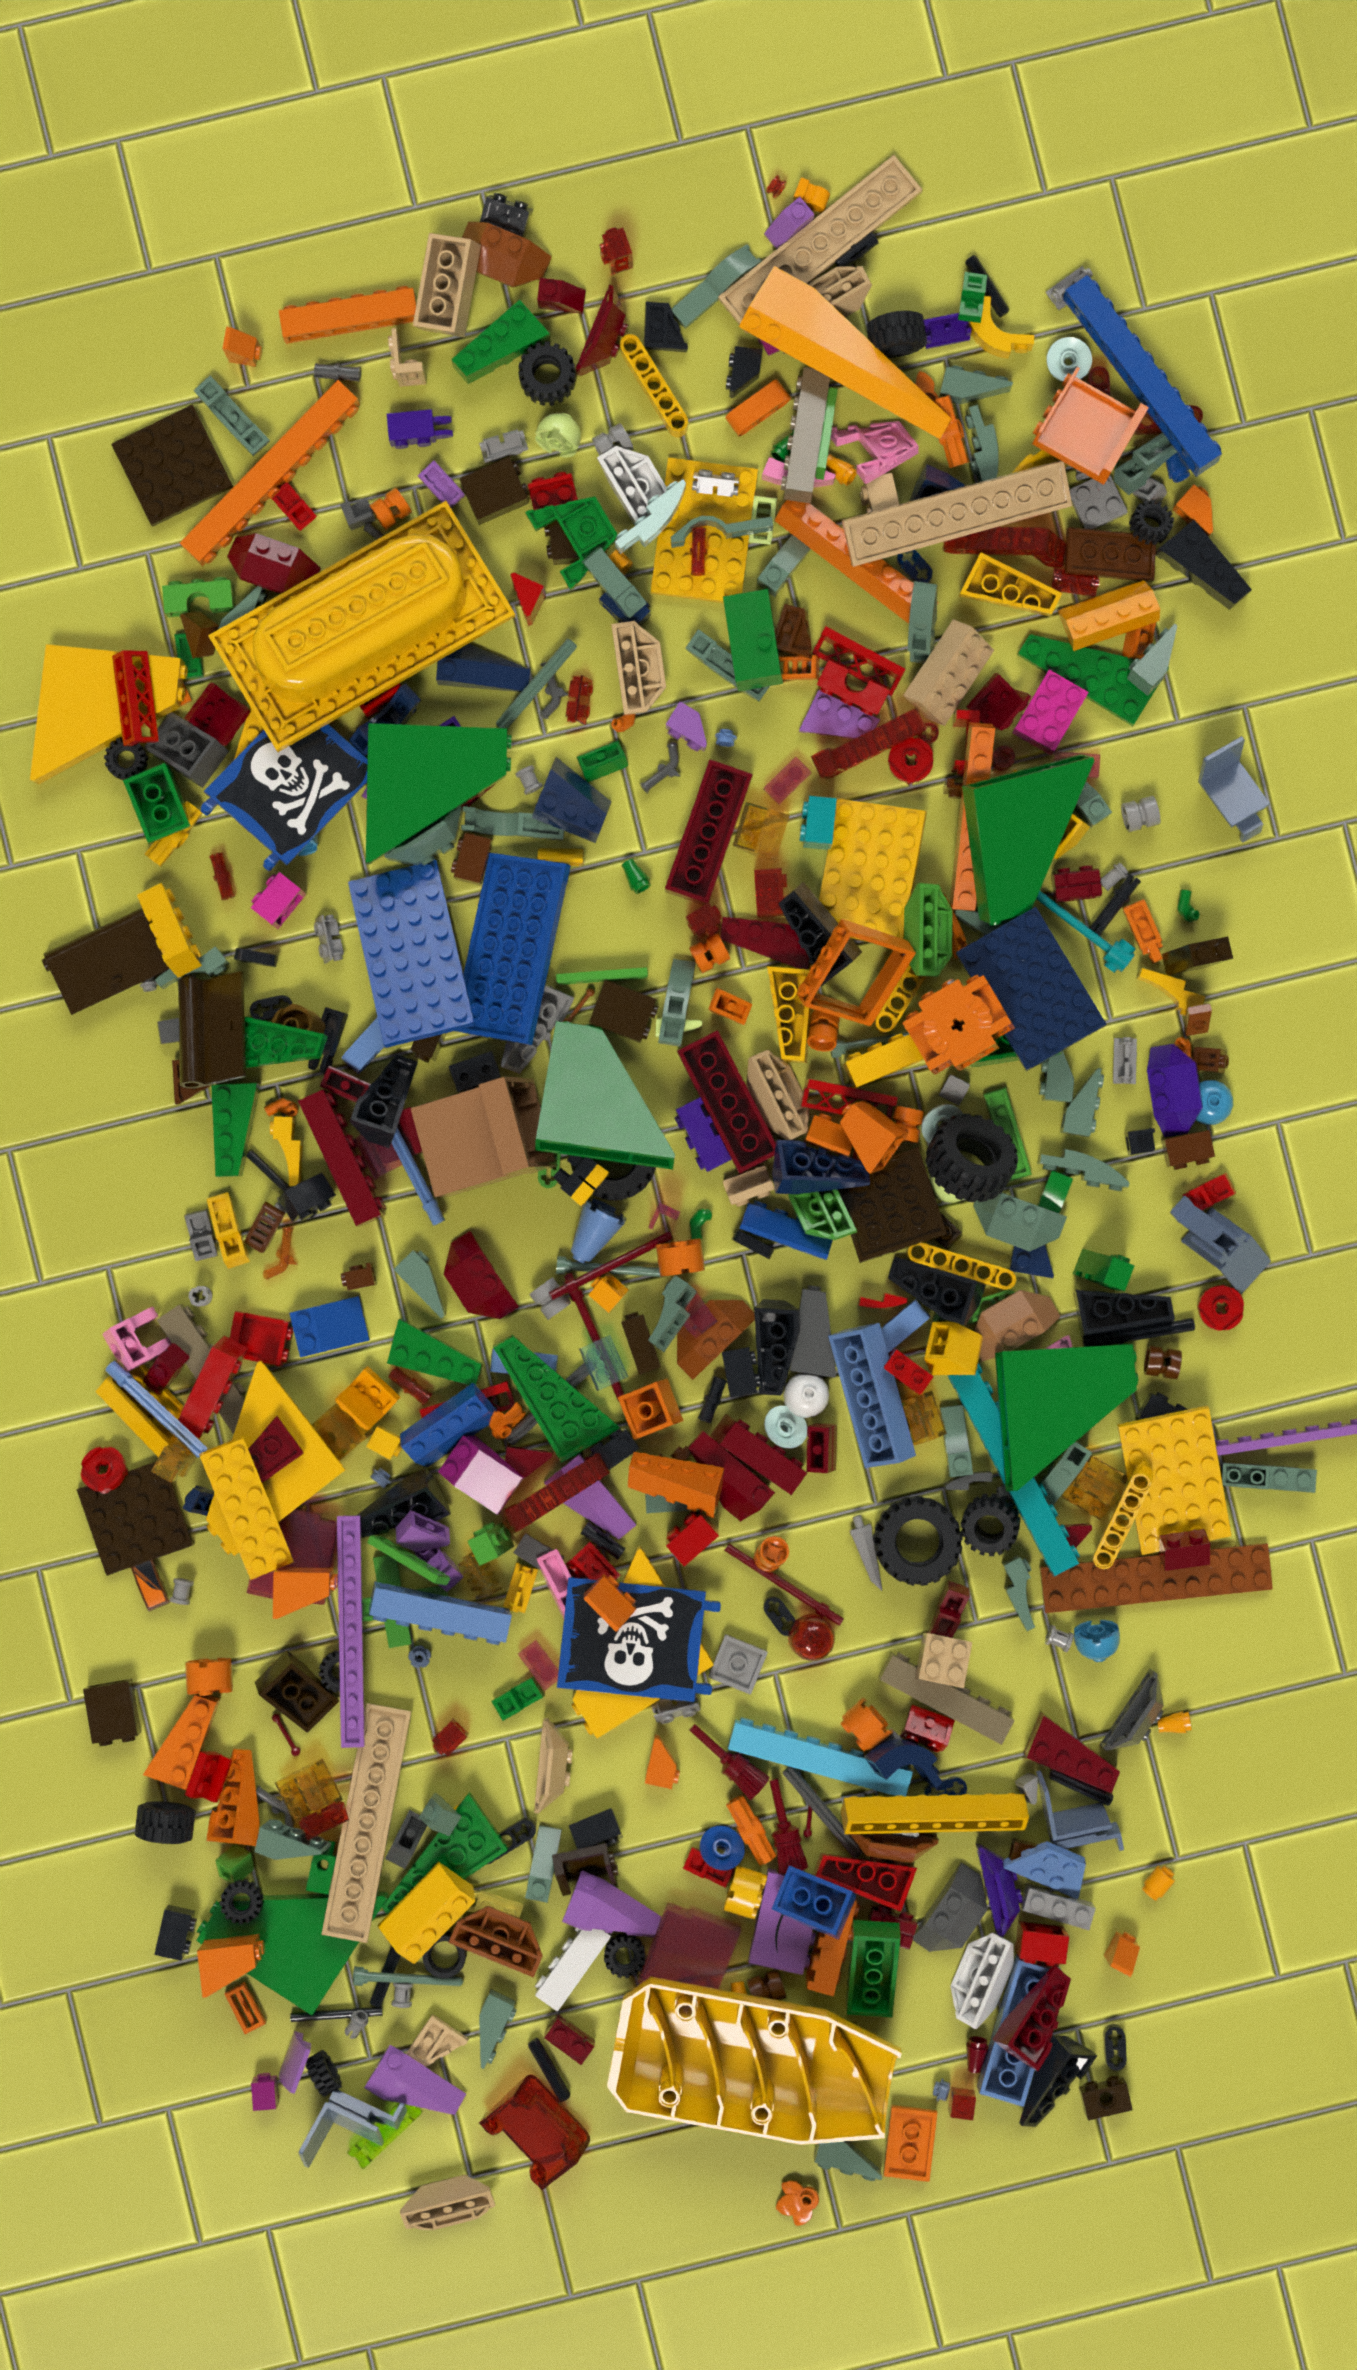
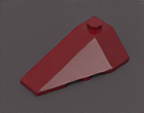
M703 1430L688 1446L696 1463L724 1468L719 1501L723 1508L739 1521L760 1511L775 1494L770 1486Z
M1052 1966L1005 2018L992 2040L1012 2056L1039 2071L1051 2051L1053 2043H1050L1054 2029L1058 2027L1059 2022L1056 2020L1060 2008L1064 2006L1071 1978L1057 1966Z

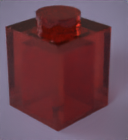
M452 1718L433 1737V1747L439 1754L443 1755L445 1753L449 1756L468 1737L469 1733Z
M951 2087L948 2105L950 2117L973 2120L976 2104L974 2090Z

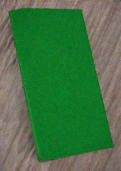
M619 740L576 757L588 783L628 767V762Z

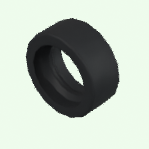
M446 1931L423 1955V1963L427 1971L433 1976L450 1978L458 1974L464 1966L467 1950L455 1946L458 1951L457 1962L449 1968L438 1967L431 1958L433 1947L439 1942H449L452 1932Z

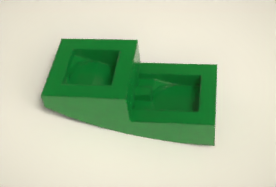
M971 272L964 273L958 320L981 323L987 275Z
M1051 1171L1037 1206L1060 1213L1073 1178Z
M532 1676L491 1702L502 1721L522 1711L525 1707L542 1699L545 1694L535 1677Z

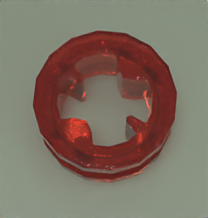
M779 175L771 181L766 190L768 194H773L774 199L780 196L787 185V181H781Z
M930 722L924 723L918 731V738L924 740L927 744L934 743L939 735L937 726ZM926 728H931V732L935 734L934 737H930L931 739H926V735L922 734V731L925 732Z

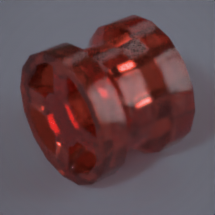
M1000 746L992 754V766L999 771L1008 770L1015 761L1014 750L1008 746Z

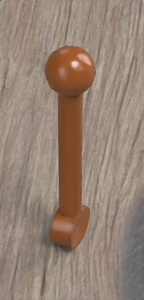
M593 988L586 990V995L571 1015L563 1021L571 1022L588 998L595 994Z

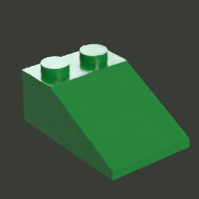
M166 763L123 780L148 844L191 827L179 786L171 767Z

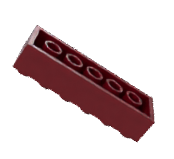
M709 759L665 886L666 893L708 907L753 774Z
M718 1030L677 1050V1054L699 1097H701L737 1172L740 1174L774 1157L776 1143Z
M322 1089L298 1100L355 1225L361 1227L385 1216L383 1210L387 1209L382 1197H377L374 1189H377V1186L372 1176H367L364 1170L368 1167L363 1156L357 1155L355 1151L358 1145L353 1135L348 1134L345 1129L348 1127L344 1115L336 1110L339 1104L334 1094Z

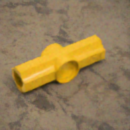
M188 801L184 805L191 827L155 841L145 853L147 857L160 867L175 849L182 846L189 836V831L203 814Z

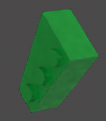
M1082 1249L1073 1274L1115 1291H1125L1135 1265L1129 1263L1131 1259L1119 1254L1108 1256Z

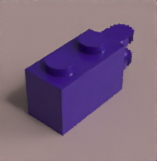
M432 409L386 414L389 442L391 447L395 446L396 449H405L409 447L408 445L417 444L419 447H427L431 443H435L436 439L453 437L452 430L435 431L434 426L451 423V416L434 417Z

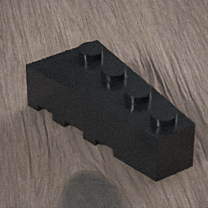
M1195 520L1163 544L1156 552L1158 558L1165 560L1173 569L1189 578V581L1200 586L1208 595L1229 610L1252 591Z
M802 882L778 904L791 929L795 930L799 938L798 942L801 948L805 949L810 959L809 963L812 966L819 957L821 949L831 937L833 929L838 925V922L808 886ZM849 938L821 986L852 963L862 953L861 949L851 938Z
M1075 1290L1073 1292L1081 1337L1169 1323L1175 1320L1171 1297Z

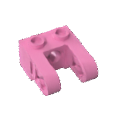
M150 1307L116 1324L102 1334L118 1364L126 1372H130L158 1357L172 1344L167 1337L145 1348V1346L142 1347L134 1332L136 1329L159 1317L154 1307Z

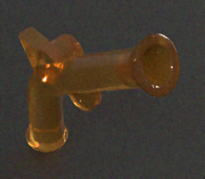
M281 1227L283 1231L281 1249L276 1252V1257L280 1259V1262L277 1266L263 1271V1277L266 1280H270V1278L283 1273L287 1269L288 1264L298 1265L294 1261L293 1256L290 1255L291 1236L294 1228Z

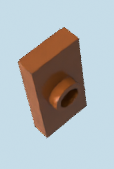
M1210 1004L1187 1008L1184 1025L1185 1036L1208 1032L1212 1014Z

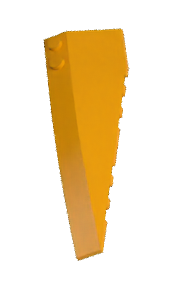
M775 266L773 267L748 307L739 327L941 439L951 418L878 348H875L815 288Z

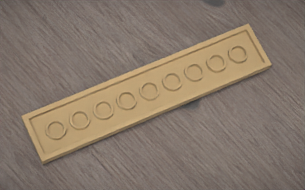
M893 155L718 296V300L738 325H740L748 307L774 266L806 284L811 283L851 249L853 244H857L870 232L873 233L922 193V188L895 155Z
M1058 460L842 520L851 565L854 567L1071 507L1072 501L1064 462Z
M366 1703L364 1712L365 1747L357 1748L321 1935L368 1943L412 1711Z

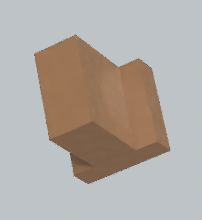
M501 1077L479 1084L478 1088L411 1108L435 1197L453 1196L516 1176L533 1174L557 1166L554 1153L535 1150L541 1104L533 1078Z

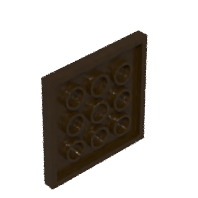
M193 404L111 444L152 527L233 488Z
M918 1147L893 1155L883 1170L872 1174L869 1173L870 1185L837 1189L857 1230L856 1233L851 1234V1238L860 1263L947 1235Z
M165 1459L128 1471L123 1482L106 1494L93 1491L88 1486L76 1489L106 1576L194 1545Z

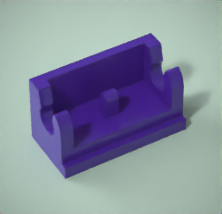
M959 313L925 319L924 326L927 340L925 348L931 349L970 341L971 327H969L968 321L958 320Z

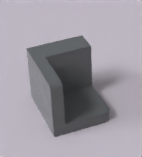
M363 500L351 506L349 501L340 504L351 531L376 521L368 500Z

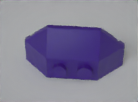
M1175 1044L1151 1047L1147 1074L1154 1117L1164 1137L1188 1134L1191 1126L1203 1109L1197 1064Z
M979 1843L976 1844L995 1932L1003 1938L1020 1912L1019 1903H1023L1020 1889H1015L1014 1881L1018 1880L1017 1874L1003 1867V1857Z

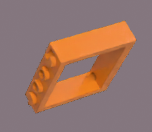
M841 919L833 929L831 937L821 949L819 957L811 966L807 977L799 986L796 994L805 1007L871 1027L916 952L908 940ZM851 936L893 950L859 1006L817 994L818 989Z

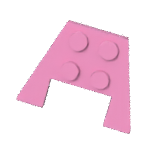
M899 421L870 424V428L859 429L857 425L848 426V430L837 431V427H832L830 439L837 447L859 441L873 458L872 461L857 465V474L865 484L875 480L919 452L918 444Z

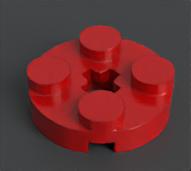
M907 737L900 739L893 745L888 757V765L892 775L899 781L907 784H913L925 779L931 772L934 761L931 747L920 738ZM905 756H916V765L910 764L908 766Z
M1224 1285L1213 1286L1201 1295L1197 1304L1198 1314L1201 1321L1207 1327L1218 1331L1230 1330L1236 1327L1243 1318L1244 1301L1240 1293L1234 1288ZM1218 1302L1220 1304L1226 1303L1227 1306L1224 1308L1226 1312L1224 1314L1216 1312V1304Z
M113 1447L94 1448L85 1455L81 1463L80 1475L82 1481L91 1490L102 1494L117 1488L128 1474L125 1458ZM101 1465L109 1466L106 1473L99 1474L101 1471L99 1467Z

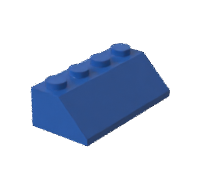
M755 1200L753 1204L748 1203L739 1229L827 1260L833 1242L832 1239L805 1234L798 1217L796 1220L789 1218L786 1211L777 1208L774 1212L767 1210L766 1204Z
M472 1383L400 1433L401 1447L415 1463L429 1467L451 1452L464 1435H475L488 1426L492 1414L497 1409L479 1388Z

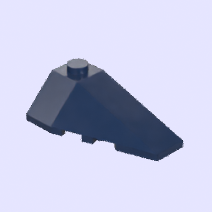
M776 1141L772 1171L776 1194H803L870 1185L869 1172L866 1171L863 1163L859 1160L844 1155L838 1157L826 1153V1149L819 1147L817 1150L808 1147L806 1143L801 1141Z

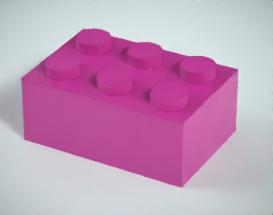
M1048 670L1012 734L1051 756L1089 692Z

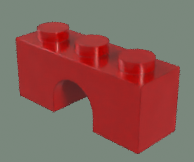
M830 658L816 684L821 687L820 691L830 696L833 693L840 696V701L852 706L854 703L860 706V711L867 715H878L891 688L871 678L865 689L855 691L847 684V675L851 668Z

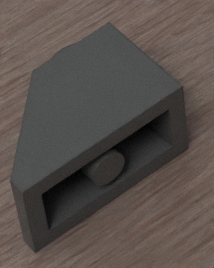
M409 1810L385 1857L386 1860L406 1869L427 1827L419 1818L420 1815Z

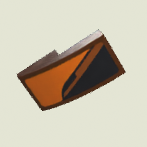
M154 1559L131 1567L136 1584L149 1612L170 1603L164 1582L160 1579Z

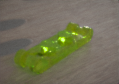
M397 2103L387 2114L393 2116L400 2103ZM405 2105L409 2115L405 2119L403 2118L398 2129L387 2124H375L379 2128L384 2141L382 2146L362 2137L349 2148L347 2154L351 2158L354 2156L359 2162L358 2165L364 2169L420 2116L422 2110L419 2107ZM363 2147L369 2151L367 2155L361 2151Z

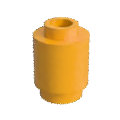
M1165 1865L1162 1868L1157 1866L1145 1880L1142 1890L1149 1897L1157 1901L1174 1884V1872Z

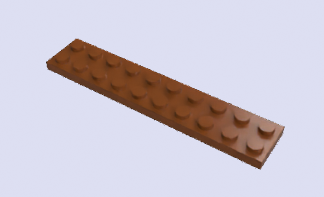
M1267 1543L1210 1549V1565L1170 1571L1164 1570L1159 1554L1115 1559L1113 1565L1108 1569L1098 1568L1094 1561L1080 1562L1078 1565L1056 1576H1052L1048 1566L1040 1567L1045 1613L1273 1589Z

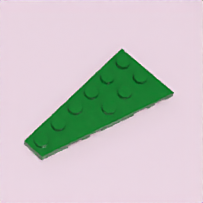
M245 1017L246 1068L319 1059L322 1057L328 1036L318 1032Z
M513 1334L493 1345L495 1352L561 1463L620 1428L618 1424Z
M470 1791L455 1810L462 1817L450 1836L438 1832L385 1901L382 1908L387 1915L438 1862L461 1878L466 1879L508 1850V1846Z

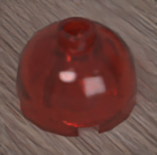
M815 1614L803 1615L796 1619L792 1630H789V1645L792 1651L801 1659L811 1662L820 1661L833 1650L835 1632L830 1623L823 1617Z

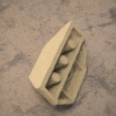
M862 266L836 267L808 284L815 288L845 318L860 309L872 286Z
M635 621L611 624L624 715L647 712L666 689L660 642Z
M769 1050L748 1059L747 1087L766 1126L786 1140H792L807 1133L809 1108L800 1107L803 1092L790 1065L773 1055Z
M544 1718L542 1724L534 1813H540L564 1793L565 1786L569 1787L570 1773L566 1772L567 1763L571 1764L573 1750L568 1749L569 1742L549 1718Z
M462 2175L420 2186L400 2209V2215L406 2229L436 2230L478 2219L495 2206V2201L490 2187L467 2175Z

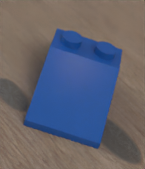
M359 1296L289 1313L300 1357L370 1340Z
M789 1866L772 1910L839 1940L856 1895L851 1890Z

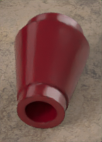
M971 2036L969 2041L966 2042L967 2070L971 2073L981 2072L989 2049L987 2040L983 2037Z

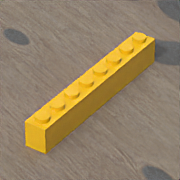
M991 1793L984 1795L942 1794L939 1796L897 1795L894 1797L851 1796L844 1798L841 1807L844 1834L1025 1830L1029 1820L1025 1795L1015 1793L996 1795Z

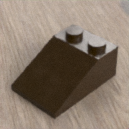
M287 1650L255 1681L259 1696L307 1733L339 1702V1699L322 1684L314 1673Z

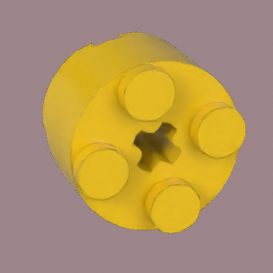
M736 1866L732 1876L734 1879H732L725 1900L724 1910L746 1918L755 1919L763 1896L761 1895L762 1890L765 1887L768 1875Z

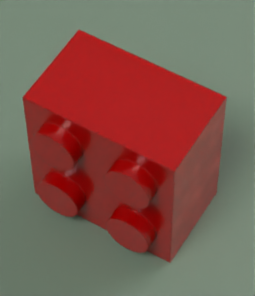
M1018 1921L1015 1950L1019 1958L1023 1959V1962L1036 1964L1037 1961L1046 1962V1965L1053 1967L1054 1965L1059 1967V1964H1066L1069 1935L1064 1926Z

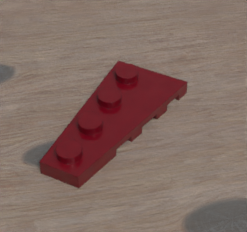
M722 917L720 935L722 941L797 969H808L809 957L805 949L801 948L798 942L799 938L789 924Z
M278 1415L248 1448L262 1483L304 1454Z

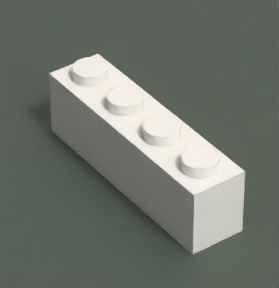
M575 1928V1931H577L573 1939L568 1938L561 1948L564 1952L559 1958L554 1957L548 1966L550 1969L546 1977L542 1975L534 1987L537 1988L535 1996L558 2012L608 1942L611 1933H605L604 1930L598 1929L584 1931Z

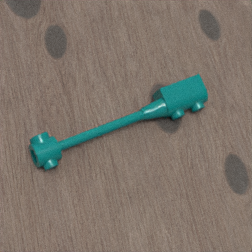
M1039 891L1036 900L1106 952L1103 957L1106 961L1105 967L1113 973L1117 970L1122 972L1135 955L1133 952L1136 949L1122 938L1119 942L1116 941L1111 945Z

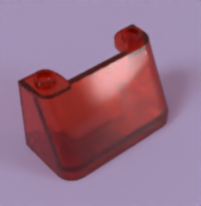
M532 2074L523 2078L479 2122L490 2135L494 2136L503 2131L533 2163L529 2170L530 2178L541 2190L575 2166L590 2143V2136L587 2130L549 2089Z

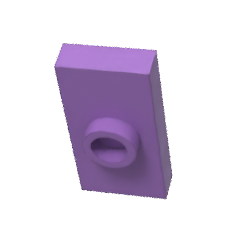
M435 461L418 475V478L441 503L446 500L450 508L454 507L465 496L464 492Z

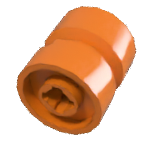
M396 487L385 494L384 500L379 498L369 505L385 530L396 524L397 518L403 519L412 513L407 502Z
M718 933L707 938L705 944L699 942L689 947L702 974L713 969L715 963L720 965L730 960L727 949ZM709 950L711 957L706 958L704 953Z
M814 1010L811 1013L807 1039L808 1046L822 1052L833 1050L837 1044L840 1017Z
M895 1106L893 1119L897 1125L909 1133L904 1141L918 1143L920 1130L917 1126L922 1124L924 1111Z
M776 1536L765 1539L754 1552L755 1564L765 1572L777 1570L789 1557L788 1544L785 1540Z

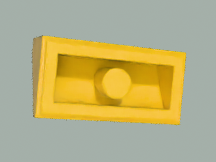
M540 848L537 859L565 863L571 866L584 865V850Z

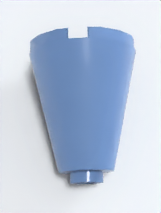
M589 1198L582 1208L571 1247L572 1257L581 1263H585V1261L590 1262L625 1224L626 1217L622 1213L620 1216L614 1213L616 1209L607 1203L595 1198L591 1202Z

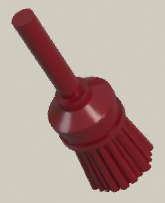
M693 1724L689 1729L694 1736L721 1759L719 1761L723 1765L721 1774L728 1777L730 1782L733 1780L749 1800H752L764 1788L770 1777L752 1765L749 1759L745 1758L742 1753L736 1752L732 1754L730 1751L726 1752L696 1724Z
M778 1778L771 1779L769 1783L779 1822L776 1824L777 1829L771 1835L774 1838V1847L777 1849L779 1874H786L789 1866L802 1871L809 1866L800 1844L802 1841V1837L799 1834L800 1829L791 1825V1821L787 1820Z

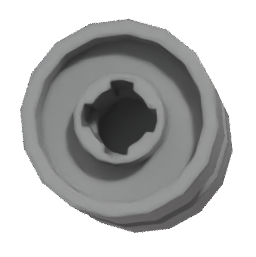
M621 423L611 427L608 434L602 432L592 438L599 456L615 446L631 451L634 450L632 442Z
M1154 796L1142 798L1139 800V803L1130 801L1121 804L1122 818L1128 832L1140 830L1142 825L1148 828L1159 825L1161 822L1159 808Z
M553 1277L529 1294L536 1305L541 1304V1312L547 1320L571 1304V1301L565 1294L553 1301L551 1300L548 1292L560 1287Z

